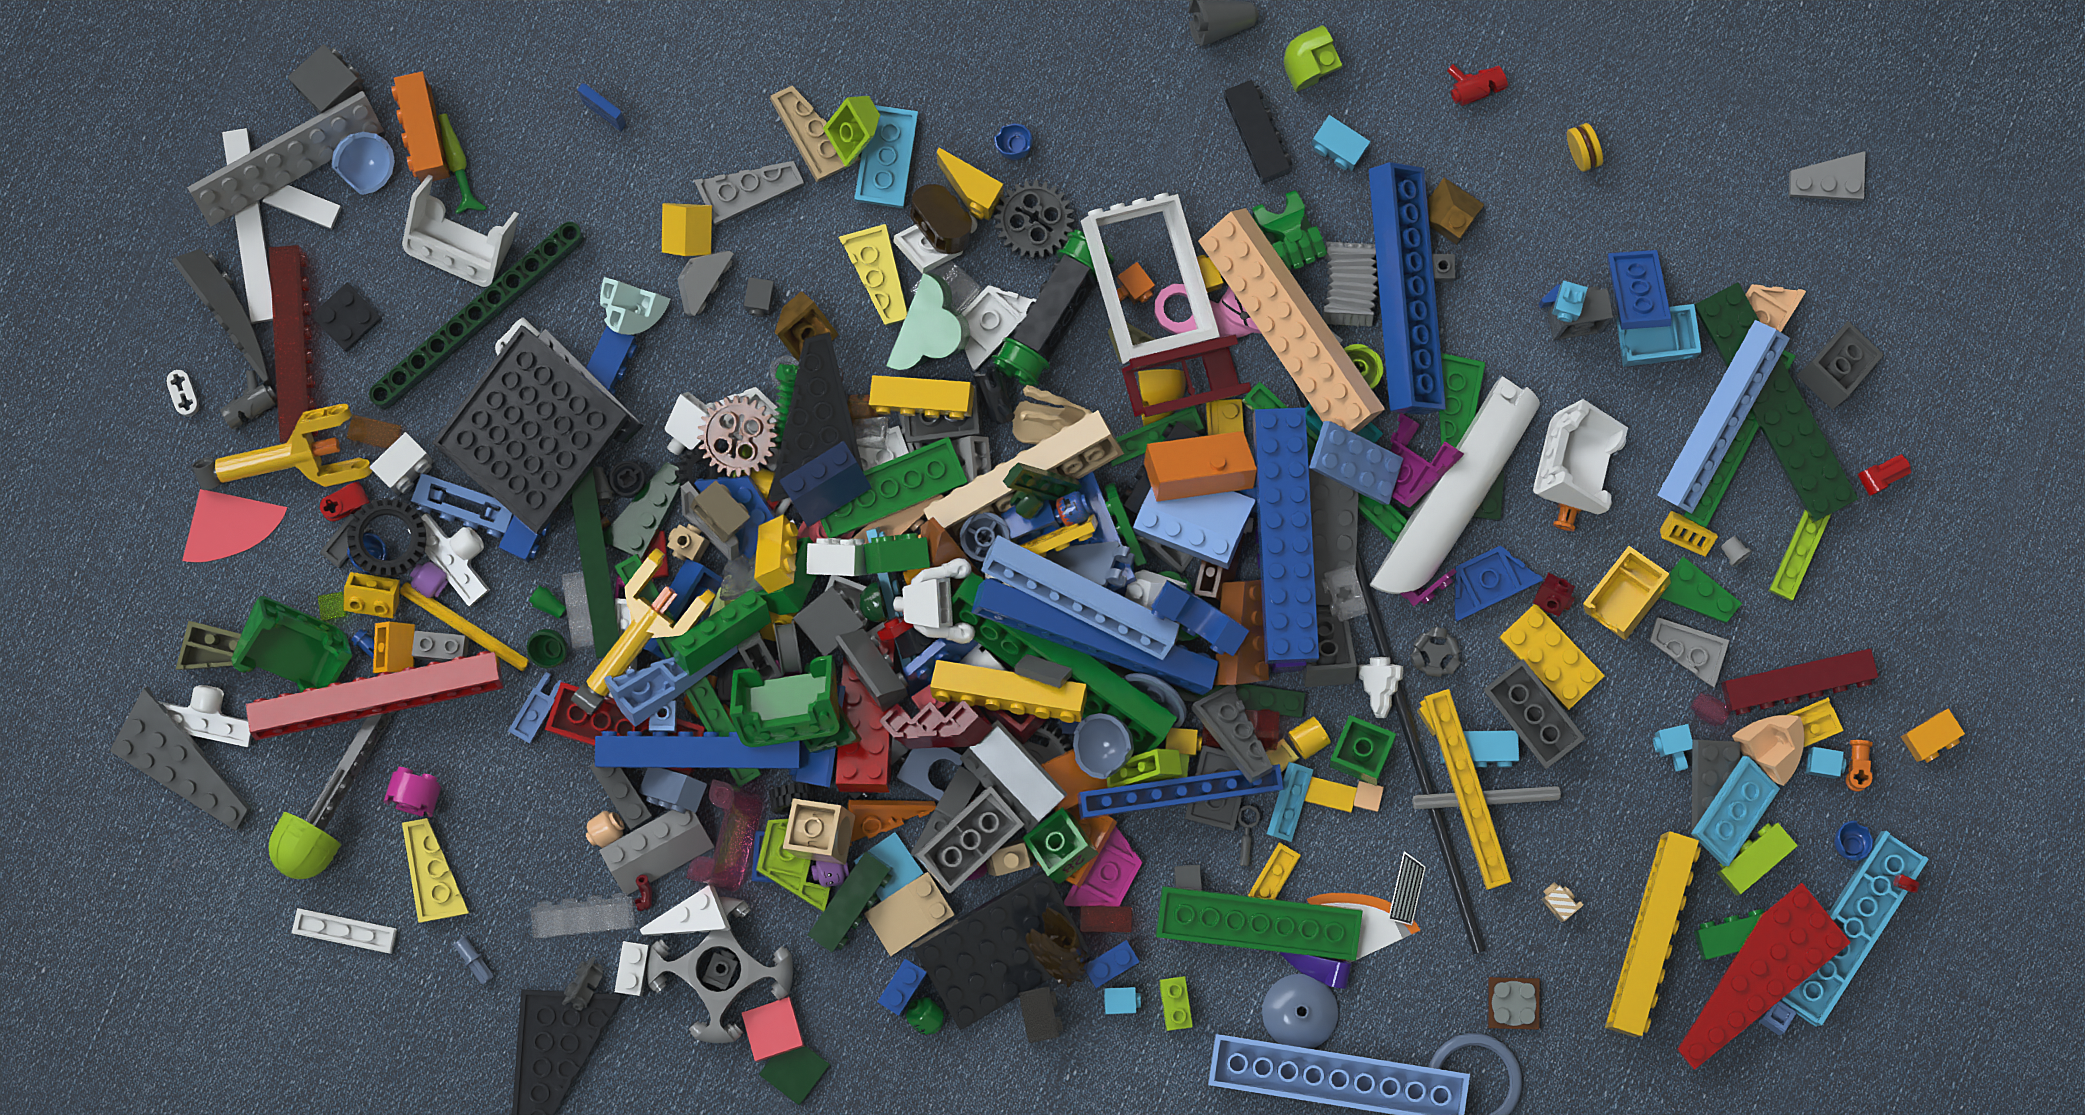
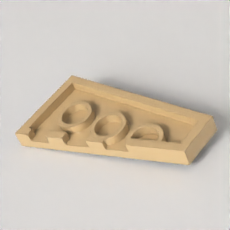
M793 86L771 95L770 100L816 182L848 168L844 166L823 130L827 122L818 116L813 110L814 108ZM858 156L850 166L860 162L861 158Z

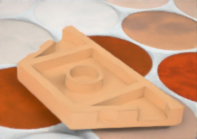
M1752 284L1745 295L1760 322L1781 332L1806 291L1802 289L1788 290L1783 289V287L1769 288L1763 285Z

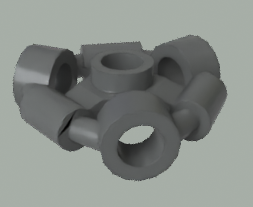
M1431 627V630L1427 633H1421L1413 644L1414 649L1410 655L1411 662L1415 670L1424 672L1425 676L1441 678L1442 675H1452L1461 663L1459 661V653L1461 651L1455 637L1452 638L1449 635L1447 629ZM1430 638L1446 640L1444 645H1436L1431 643ZM1420 651H1425L1428 656L1429 664L1425 666ZM1446 655L1453 656L1443 669L1440 665L1442 659Z

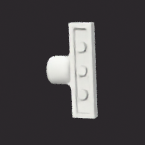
M424 514L421 518L426 529L425 553L434 564L446 572V579L466 604L473 606L490 591L470 564L471 560L484 549L482 539L470 527H462L449 538L429 514Z
M207 685L196 686L193 689L191 703L188 707L158 701L168 709L167 713L189 735L249 747L251 744L252 735L249 732L248 720L222 714L221 706L224 693L219 688Z

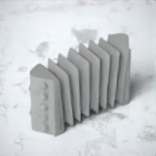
M1341 241L1326 242L1327 254L1325 259L1329 261L1326 268H1328L1327 274L1330 275L1327 280L1330 282L1327 289L1330 291L1326 295L1328 298L1325 299L1324 303L1327 305L1322 310V319L1326 324H1334L1335 326L1372 327L1374 312L1371 310L1376 306L1372 302L1376 301L1378 297L1375 295L1378 287L1375 286L1378 283V278L1374 276L1378 272L1374 268L1377 261L1373 260L1376 255L1375 244H1363L1362 242L1342 243Z

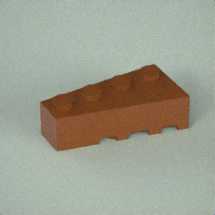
M1261 580L1224 582L1222 584L1220 611L1244 626L1249 632L1234 656L1226 652L1223 655L1216 654L1219 668L1218 676H1215L1213 685H1237L1269 680V666L1265 664Z

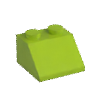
M869 96L847 97L823 127L824 132L845 167H850L874 137L880 113Z

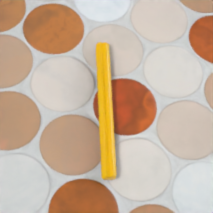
M408 582L404 583L401 587V595L490 652H495L498 657L518 670L524 671L529 665L530 661L433 598H426L414 590Z

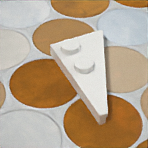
M708 885L642 927L640 931L642 935L659 936L669 933L687 934L697 931H728L731 928L715 887Z

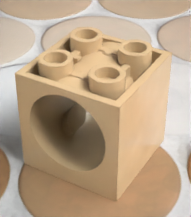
M793 799L783 849L797 858L846 865L855 815L841 805Z

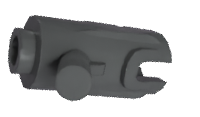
M255 370L246 371L248 388L243 392V396L240 398L236 396L220 409L225 421L233 430L244 424L242 414H245L246 417L252 420L276 405L274 401L278 398L270 385L268 387H265L264 384L258 386Z

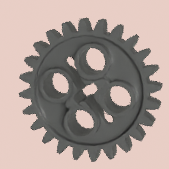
M1025 180L1024 188L1015 184L1016 192L1007 189L1009 198L1000 197V201L1004 206H996V211L1001 214L994 215V220L1001 223L995 225V230L1002 231L998 235L999 240L1007 239L1004 242L1005 248L1010 245L1013 246L1012 254L1020 250L1022 259L1026 253H1030L1031 260L1034 259L1035 254H1039L1042 260L1044 252L1047 251L1050 256H1053L1052 248L1062 249L1060 241L1067 243L1068 238L1064 234L1072 232V229L1068 226L1074 224V219L1067 217L1073 215V209H1066L1070 205V201H1062L1064 192L1055 194L1057 186H1053L1049 190L1047 189L1046 181L1040 187L1037 180L1034 181L1033 186H1030L1028 181ZM1032 198L1037 202V205L1033 208H1028L1024 205V201ZM1020 208L1025 214L1017 212L1015 209ZM1047 212H1055L1058 218L1054 221H1048L1044 215ZM1038 216V222L1035 221L1031 224L1030 218ZM1013 219H1021L1024 225L1020 228H1014L1010 223ZM1045 227L1051 228L1053 231L1049 232ZM1034 232H1041L1045 237L1041 241H1034L1031 235Z

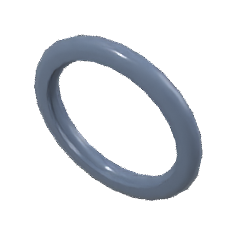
M1466 1033L1446 1041L1435 1052L1428 1068L1440 1070L1445 1060L1454 1051L1462 1047L1481 1046L1495 1052L1507 1067L1510 1087L1503 1104L1488 1115H1510L1513 1112L1522 1091V1073L1513 1052L1503 1042L1482 1033Z

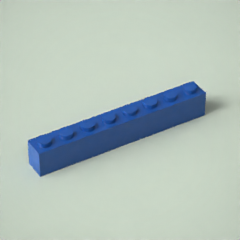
M602 731V736H595V767L800 769L801 740L761 747H748L742 744L737 732H729V737H719V732H704V737H693V732H678V736H668V732H653V736H643V732L628 731L627 736H617V731Z
M1280 764L1272 765L1271 773L1252 783L1248 781L1240 770L1079 792L1077 799L1080 819L1280 792L1284 789Z

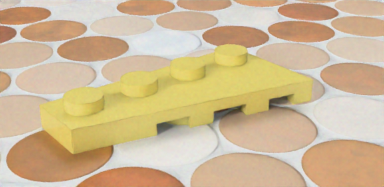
M884 224L840 236L839 239L844 245L884 324L889 326L904 322L908 309L888 226Z
M425 818L402 823L418 923L470 914L429 819Z

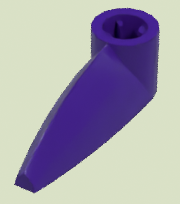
M1280 952L1301 973L1331 987L1347 988L1352 963L1336 958Z

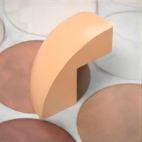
M1778 715L1764 718L1745 726L1732 735L1735 742H1740L1742 754L1749 756L1759 764L1760 768L1775 783L1784 786L1794 774L1804 747V728L1801 717Z

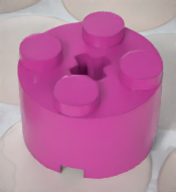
M398 767L397 771L392 773L383 802L389 806L390 802L396 803V809L406 813L423 816L424 812H427L428 817H432L441 791V786L436 782L437 777L429 774H423L422 777L412 774L413 771L408 768Z

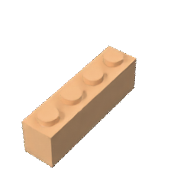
M939 495L868 524L852 539H864V544H867L869 541L866 531L876 527H880V531H884L886 536H894V540L895 535L907 534L911 530L916 532L925 523L923 519L926 515L923 509L928 507L933 501L941 500L943 496Z

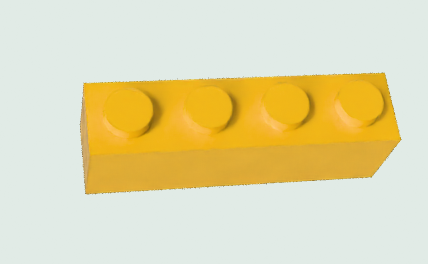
M872 375L869 405L876 410V413L884 415L891 414V411H898L904 416H915V413H925L924 416L929 418L949 415L951 419L963 420L964 416H972L975 387L971 382Z

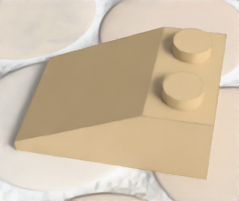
M928 872L864 913L890 957L955 917Z

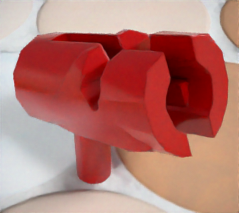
M1454 64L1447 70L1458 81L1453 84V89L1450 92L1455 104L1459 103L1461 106L1488 97L1490 89L1496 93L1506 89L1508 86L1507 78L1499 65L1479 70L1478 74L1474 76L1472 74L1465 75Z

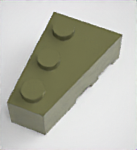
M188 621L175 670L234 667L231 657L241 633Z

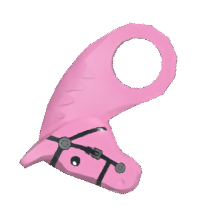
M1172 284L1162 289L1155 300L1154 316L1160 327L1174 335L1196 330L1197 327L1193 314L1190 319L1178 323L1168 319L1164 313V303L1171 296L1182 295L1188 298L1184 284ZM1229 285L1219 303L1209 300L1220 335L1218 338L1236 334L1238 339L1251 333L1262 334Z

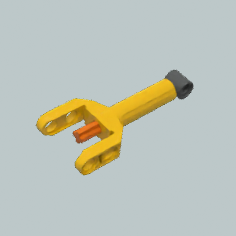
M338 404L303 412L287 443L217 458L215 462L212 457H205L197 460L192 465L202 490L213 489L220 485L221 482H229L292 467L298 468L308 479L324 487L362 479L369 476L373 471L370 468V461L360 457L321 466L322 459L320 456L340 452V442L336 437L315 442L311 432L340 426L343 422L350 419L352 414L347 404Z
M658 548L647 557L625 586L626 603L630 610L631 624L587 679V684L581 685L571 698V701L590 716L604 702L605 698L602 696H607L610 692L604 681L605 677L611 675L612 678L623 675L651 638L679 636L693 628L716 598L712 591L706 590L703 595L694 600L676 625H674L675 622L664 614L678 596L672 588L670 589L666 586L653 603H650L644 597L640 598L638 595L663 563L665 554Z

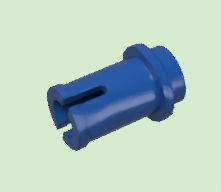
M360 629L352 637L351 641L354 642L353 645L355 647H360L373 660L374 640L367 635L369 633L367 630L364 632Z

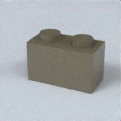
M716 480L696 496L690 505V508L723 543L743 528L750 518L746 507L741 503H737L731 497L729 489L725 485H720Z

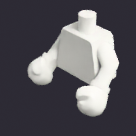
M956 558L942 564V566L922 570L912 578L911 585L903 587V596L895 597L893 602L895 611L904 612L905 622L913 624L914 628L926 637L946 638V640H952L960 644L970 643L975 636L973 626L964 622L953 626L950 577L963 579L970 575L972 570L970 563L966 559Z

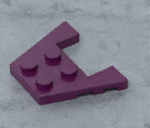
M1400 413L1397 419L1400 422L1397 433L1393 432L1390 439L1393 443L1390 451L1402 457L1403 461L1392 497L1410 508L1464 453L1444 441L1432 462H1428L1406 447L1420 424Z

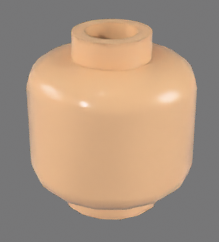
M602 811L587 823L588 832L586 837L593 846L598 845L604 848L623 836L625 825L617 813Z

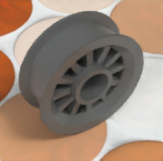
M792 619L791 624L776 626L774 622L782 677H784V673L799 671L802 674L794 620Z

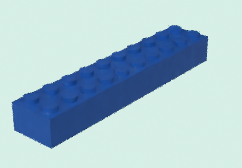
M1389 162L1369 169L1390 412L1425 415L1446 409L1425 174L1423 167Z
M1305 408L1255 409L1252 414L1254 459L1257 468L1255 478L1265 664L1316 662L1319 659Z

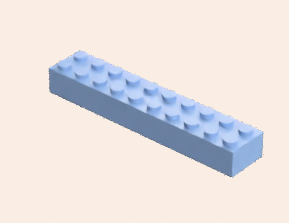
M1215 1034L1208 1085L1394 1115H1464L1470 1074Z

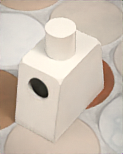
M689 392L680 394L665 426V431L673 437L667 448L676 455H680L685 446L690 450H695L704 443V440L697 439V436L704 435V431L698 429V426L706 424L701 419L702 416L710 417L707 411L709 407Z

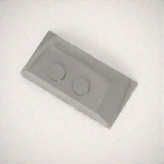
M989 786L917 852L915 856L947 893H951L1016 833L1024 823L996 791Z

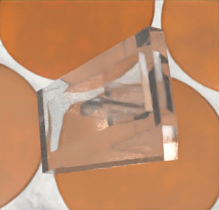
M877 417L852 420L858 447L887 450L890 431L889 418Z

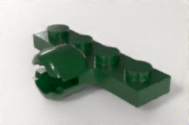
M1019 462L1009 470L1008 475L1003 480L1007 488L1017 490L1010 500V505H1015L1016 513L1029 520L1037 515L1046 500L1057 501L1058 498L1071 492L1079 491L1082 487L1077 479Z

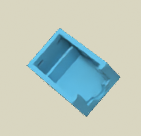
M1695 305L1669 307L1672 321L1671 326L1621 330L1619 317H1617L1616 323L1623 367L1697 358L1701 353Z

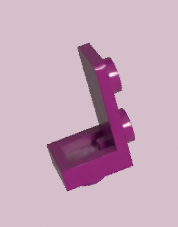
M1452 569L1427 590L1421 587L1413 592L1409 591L1400 594L1405 599H1408L1413 606L1420 602L1425 605L1436 596L1433 593L1436 589L1444 590L1453 582L1451 577L1457 572L1455 569Z

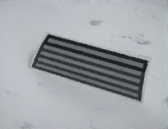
M1405 851L1388 920L1412 925L1425 866Z

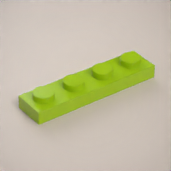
M1804 509L1768 590L1769 592L1786 600L1793 601L1831 514L1813 523Z

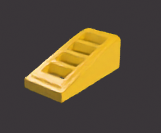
M1670 511L1660 528L1662 539L1705 557L1718 538L1717 534L1673 511ZM1684 528L1687 529L1684 535L1680 536L1682 530ZM1693 532L1696 533L1693 540L1690 541L1689 539L1692 536ZM1702 536H1704L1706 538L1700 547L1697 544L1699 543Z

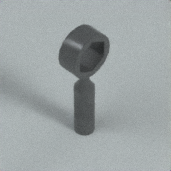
M1250 805L1242 807L1237 815L1239 825L1245 828V833L1241 839L1239 866H1249L1252 840L1249 835L1250 828L1256 826L1260 819L1259 811ZM1247 809L1256 813L1255 822L1250 825L1241 821V812Z

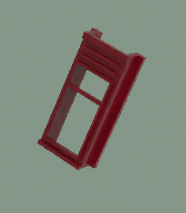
M1236 334L1129 359L1130 365L1121 370L1134 416L1145 415V417L1249 393L1251 391L1250 383L1239 384L1229 348L1238 344ZM1202 357L1211 391L1195 395V388L1192 386L1185 360ZM1181 362L1188 385L1187 391L1190 396L1144 407L1134 372Z

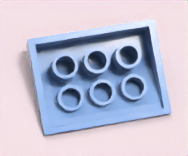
M1151 487L1133 526L1134 533L1229 569L1256 500L1231 491L1156 502Z

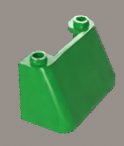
M260 596L253 605L231 661L234 668L242 673L252 672L256 667H259L297 683L301 693L307 688L320 689L335 683L352 657V652L346 634L338 627L268 597Z
M821 656L813 659L810 663L811 673L763 680L761 674L751 668L733 670L730 717L742 744L748 747H761L836 734L840 729L836 668L833 656Z

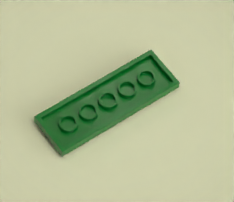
M949 436L863 471L872 489L823 518L821 523L828 538H837L968 484Z

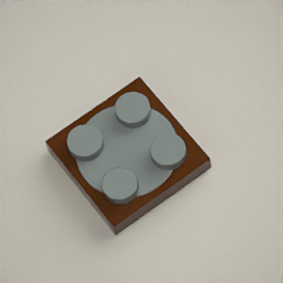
M1488 977L1487 1028L1539 1030L1540 979Z

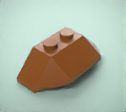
M934 517L920 526L921 538L927 537L930 568L942 566V564L956 558H962L970 563L971 572L985 580ZM950 577V585L956 590L965 578L955 579Z

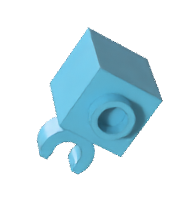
M1563 281L1559 287L1552 314L1557 315V319L1564 322L1577 321L1581 314L1588 287Z
M1685 724L1657 731L1655 733L1656 737L1653 738L1655 751L1660 752L1661 757L1672 755L1676 772L1686 770L1688 764L1684 752L1692 750V737L1689 725Z

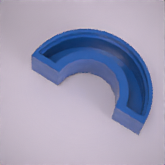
M1169 580L1166 581L1151 605L1153 608L1151 613L1163 621L1167 618L1175 623H1181L1184 625L1182 629L1194 637L1196 633L1212 643L1210 648L1220 655L1226 652L1234 656L1249 632L1248 629L1222 611Z

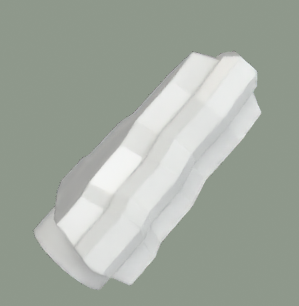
M1371 657L1370 664L1357 665L1358 677L1363 680L1364 691L1370 695V706L1376 718H1386L1392 706V695L1397 692L1398 681L1403 678V666L1390 664V657Z

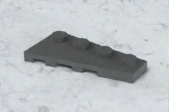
M1228 685L1193 703L1192 711L1250 783L1271 773L1273 767L1261 741L1257 739L1254 733L1255 728L1252 722L1248 720L1244 712L1245 707L1242 701H1239L1234 685Z

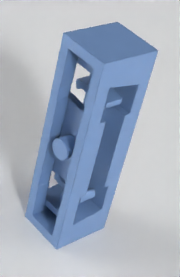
M421 473L411 500L417 505L416 510L426 514H430L431 511L440 513V518L450 522H454L455 519L464 522L463 526L470 527L473 530H477L478 527L487 529V534L497 538H501L505 534L514 516L513 513L493 497ZM434 488L442 489L454 498L487 508L484 516L490 520L493 519L494 522L484 520L479 514L443 503L446 495L442 491L434 490ZM432 499L437 500L438 502H441L442 504L440 505V504L434 503V502H432ZM488 506H491V507L500 509V511L493 510L492 508H489Z

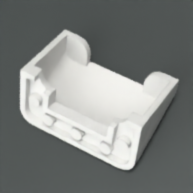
M1584 399L1558 411L1549 423L1534 483V493L1544 499L1597 515L1608 511L1612 504L1611 494L1605 490L1602 491L1610 454L1621 450L1625 446L1628 427Z

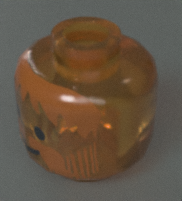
M869 394L848 396L847 405L853 426H871L874 422V417H879L876 410L869 405Z

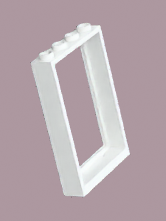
M1162 193L1154 196V200L1151 201L1141 198L1133 201L1130 206L1125 207L1124 203L1111 206L1109 211L1103 212L1102 208L1088 212V216L1081 220V224L1123 364L1128 363L1131 358L1220 337L1178 194L1169 196L1168 193ZM1163 211L1197 329L1132 345L1098 227Z

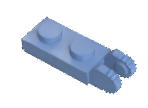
M547 672L543 675L536 688H533L508 732L529 744L533 742L549 715L560 683L563 682L559 680L554 685L549 696L542 693L551 679V674Z

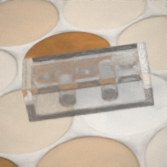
M583 572L562 574L572 647L575 651L593 649L594 643Z

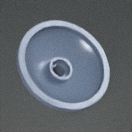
M1133 673L1123 677L1133 687L1147 694L1150 699L1168 709L1171 714L1177 717L1171 728H1179L1183 724L1187 713L1185 704L1178 692L1167 682L1145 673Z
M1305 974L1289 975L1278 980L1268 990L1262 1005L1263 1023L1269 1035L1277 1043L1312 1049L1325 1042L1334 1031L1338 1019L1337 1001L1333 992L1326 984ZM1298 1007L1306 1009V1014L1303 1017L1297 1014Z

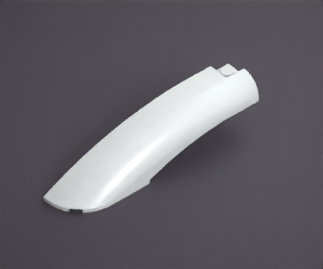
M1503 376L1494 384L1456 447L1464 455L1427 491L1419 505L1415 508L1370 583L1371 587L1391 594L1413 592L1425 585L1434 576L1495 482L1540 406L1538 397L1528 387L1522 390Z

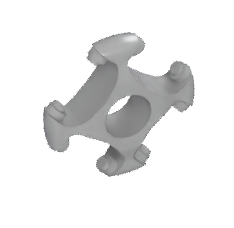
M719 897L728 923L731 914L735 918L741 917L742 919L751 911L750 906L744 900ZM732 929L728 931L712 930L698 947L671 962L664 960L669 955L667 952L669 947L662 939L655 942L650 948L647 963L649 987L658 994L667 986L665 983L667 979L663 974L673 972L690 984L706 1005L711 1018L709 1026L704 1021L702 1023L697 1021L689 1028L690 1034L696 1040L709 1043H730L740 1038L743 1032L735 1023L733 1025L728 1023L723 1027V1016L742 992L763 979L771 977L776 980L771 985L773 987L771 992L778 1000L783 999L790 992L793 978L792 954L787 948L782 946L773 954L775 956L773 961L777 964L775 967H766L743 949ZM726 948L736 953L740 960L741 974L739 980L726 991H711L704 986L700 979V962L706 953L711 950Z

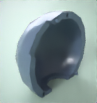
M1102 713L1089 715L1078 724L1074 732L1073 747L1075 760L1081 770L1091 777L1106 779L1112 776L1128 762L1133 754L1132 734L1127 725L1115 716Z

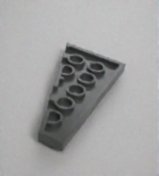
M148 686L143 688L110 751L235 831L240 829L251 807L236 789L223 779L219 774V769L206 759L205 753L185 729L172 719L167 713L168 709L155 699L151 689Z

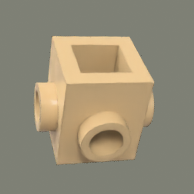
M679 524L677 528L671 531L668 537L670 542L667 546L674 550L672 555L683 561L689 558L699 563L711 541L700 535L702 530L688 524L686 528Z

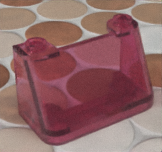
M713 779L709 791L710 801L725 812L713 858L699 856L692 860L686 879L693 883L705 886L711 885L717 889L733 892L738 890L743 884L755 840V833L758 829L763 810V802L755 793Z

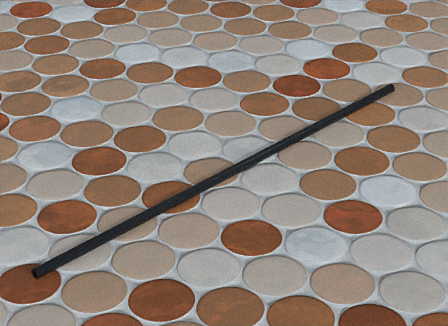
M1292 378L1301 408H1305L1309 401ZM1357 545L1355 580L1379 656L1390 657V664L1395 665ZM1398 681L1397 692L1392 695L1422 793L1423 795L1436 794L1401 681ZM1429 808L1430 819L1473 955L1484 952L1485 948L1441 808Z

